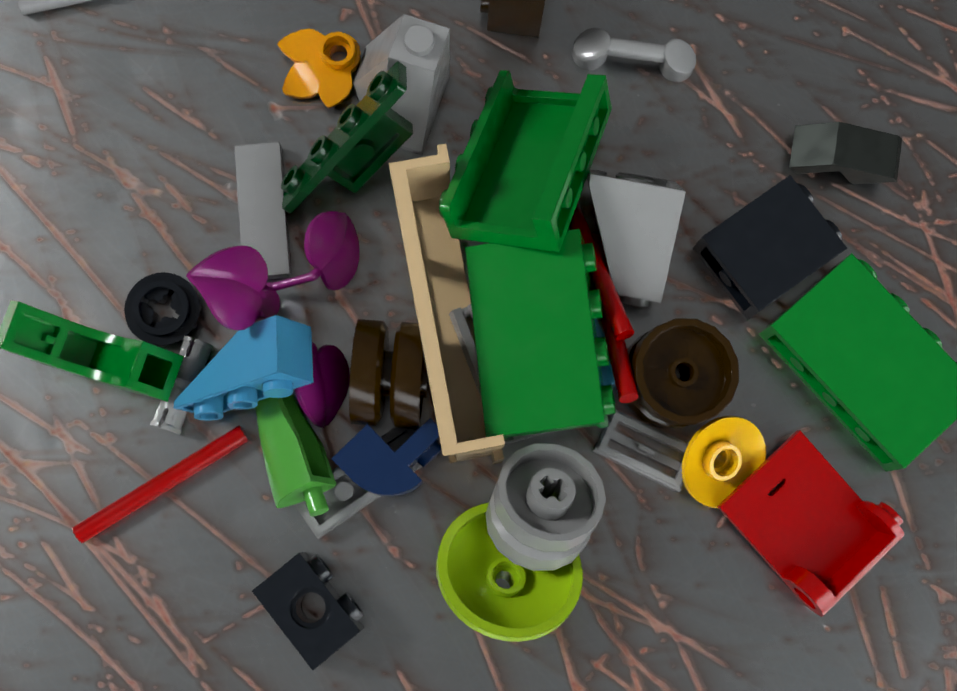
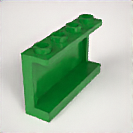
M499 71L493 87H489L486 92L485 105L479 119L474 120L471 126L470 139L464 153L457 157L455 173L449 187L440 196L439 213L445 220L451 238L560 252L612 110L606 75L588 74L581 93L578 94L517 89L514 87L510 71Z
M580 229L567 231L560 252L492 243L465 247L486 437L503 434L504 441L514 440L513 436L597 426L598 428L609 427L607 415L616 414L612 384L603 385L601 366L609 365V355L606 337H597L595 319L603 318V310L599 289L591 290L589 272L597 271L593 243L585 244Z
M851 253L837 263L826 276L779 318L771 322L759 335L886 472L905 469L957 420V362L943 350L939 337L931 330L922 327L909 314L910 310L905 301L885 289L877 280V274L867 262L857 259Z

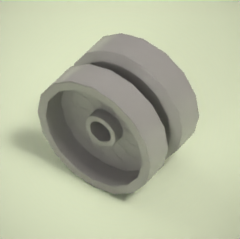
M534 443L519 449L503 464L485 513L487 532L497 550L516 565L533 571L556 570L570 564L585 548L591 533L602 518L606 502L603 480L593 464L573 449L556 443Z

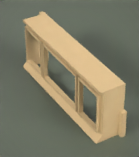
M440 144L437 145V155L388 163L442 455L448 456L449 463L491 456L492 464L494 465L502 463L504 460L502 450L505 445L503 434L486 437L482 400L449 316L452 310L467 307L471 304L459 239L451 238L445 220L439 213L440 196L445 189H448L450 184V160L447 145ZM468 317L465 320L475 343L473 321L471 317Z

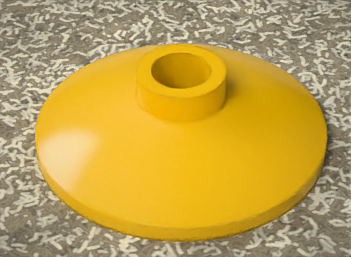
M732 415L715 418L703 425L691 438L682 460V479L688 493L699 503L708 507L718 508L717 506L766 460V445L760 430L750 421Z

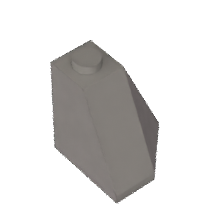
M403 14L366 45L352 83V89L360 102L366 95L370 82L380 71L387 72L397 61L406 66L407 90L391 109L413 124V135L400 149L423 155L450 78V28Z
M590 170L587 182L609 274L618 295L621 296V301L640 307H647L649 301L661 303L686 191L675 181L623 172L616 174V177L606 176L607 172Z

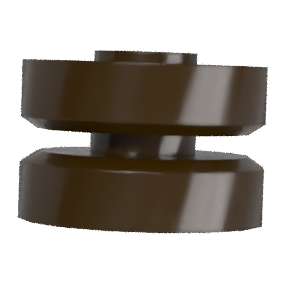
M675 318L639 336L627 349L638 393V399L627 403V405L645 422L660 428H681L695 425L718 416L733 400L739 383L738 359L730 341L715 326L698 319ZM676 369L679 371V374L681 376L680 378H677L676 376Z
M358 319L355 327L350 367L349 417L351 424L376 426L383 416L385 397L390 396V419L393 425L401 428L419 429L423 398H427L428 374L418 323L402 322L396 329L393 351H389V332L386 323L381 320Z

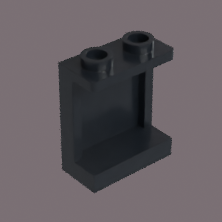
M791 175L706 233L693 247V250L746 320L752 318L847 249L842 241V234L838 227L821 215L814 206V199L810 191L804 185L796 183Z

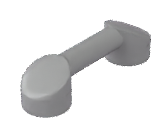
M591 28L582 32L576 38L572 50L574 62L585 70H595L601 67L606 61L607 56L658 62L661 74L672 82H681L689 78L696 65L694 50L684 40L672 39L666 45L612 38L602 28Z

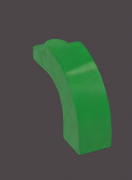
M10 301L0 327L1 350L92 381L166 402L169 400L184 358L182 355L148 342L99 331L19 301Z

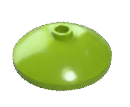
M489 502L465 511L446 530L436 558L438 585L446 603L454 614L473 630L494 639L510 642L537 639L551 633L562 625L575 608L581 594L583 569L580 556L578 555L572 563L556 570L533 571L516 565L497 550L487 532L485 513ZM496 580H506L510 588L505 589L498 586Z

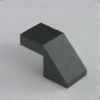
M843 122L795 125L789 168L796 174L840 171L851 184L897 182L902 138L898 135Z

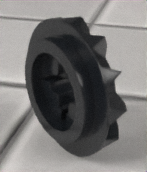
M161 272L148 275L133 286L126 298L124 313L129 329L137 338L153 345L166 347L176 342H183L184 336H187L193 329L198 327L197 320L202 307L197 291L187 280L176 274ZM168 299H172L170 307L179 315L178 319L164 316L160 322H156L158 314L148 305V302L165 304Z

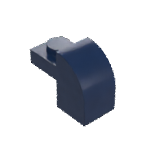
M429 418L395 452L367 424L331 459L353 482L364 490L384 497L401 496L414 491L423 484V481L411 468L417 462L423 468L426 467L442 451L437 424Z

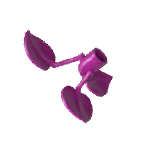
M326 211L318 214L310 222L305 232L304 249L306 258L314 267L307 274L277 282H267L268 268L262 255L256 249L249 246H232L219 250L202 260L186 274V277L201 293L211 313L220 324L230 330H245L258 321L277 315L280 309V298L276 292L278 290L315 281L320 276L328 290L336 291L344 288L353 279L359 264V239L354 224L346 213ZM312 342L314 383L296 388L295 394L309 420L315 426L324 428L333 420L347 395L350 372L347 360L338 347L323 345L317 349L315 343Z

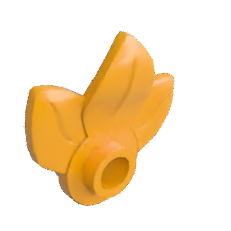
M308 28L290 33L278 42L277 45L282 53L294 62L282 88L286 96L303 100L313 98L319 94L320 99L327 108H332L342 103L348 97L353 87L351 73L357 69L361 61L359 44L352 36L343 32H331L325 36L314 29ZM336 52L347 54L346 58L341 61L331 59L332 55Z

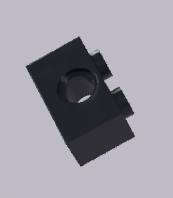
M299 552L253 589L252 592L309 667L315 670L364 629V626L359 621L364 616V613L347 592L341 597L329 583V580L334 575L318 554L310 558L306 552ZM307 593H316L325 602V613L319 620L308 619L301 610L302 599Z

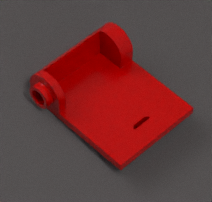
M797 430L717 506L790 590L810 610L821 617L904 537V532L900 527L903 523L900 515L886 503L880 502L876 505L869 501H863L801 430ZM782 481L781 485L773 493L768 495Z

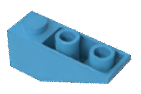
M274 315L254 323L245 330H239L176 398L174 409L194 413V418L198 420H218L223 418L224 412L233 409L255 408L260 400L269 397H288L293 394V389L314 383L311 327L279 315Z

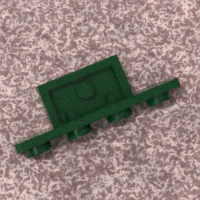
M397 61L387 72L380 71L370 82L363 99L357 105L350 104L345 108L338 119L337 127L328 137L322 135L315 141L305 162L300 167L293 166L286 173L281 183V189L284 191L283 210L291 214L326 176L356 193L413 135V124L391 109L407 90L406 66Z

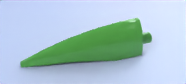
M294 395L283 398L269 397L258 401V405L255 408L259 437L276 508H283L305 501L311 517L326 513L329 508L323 492L337 485L323 444L305 418Z

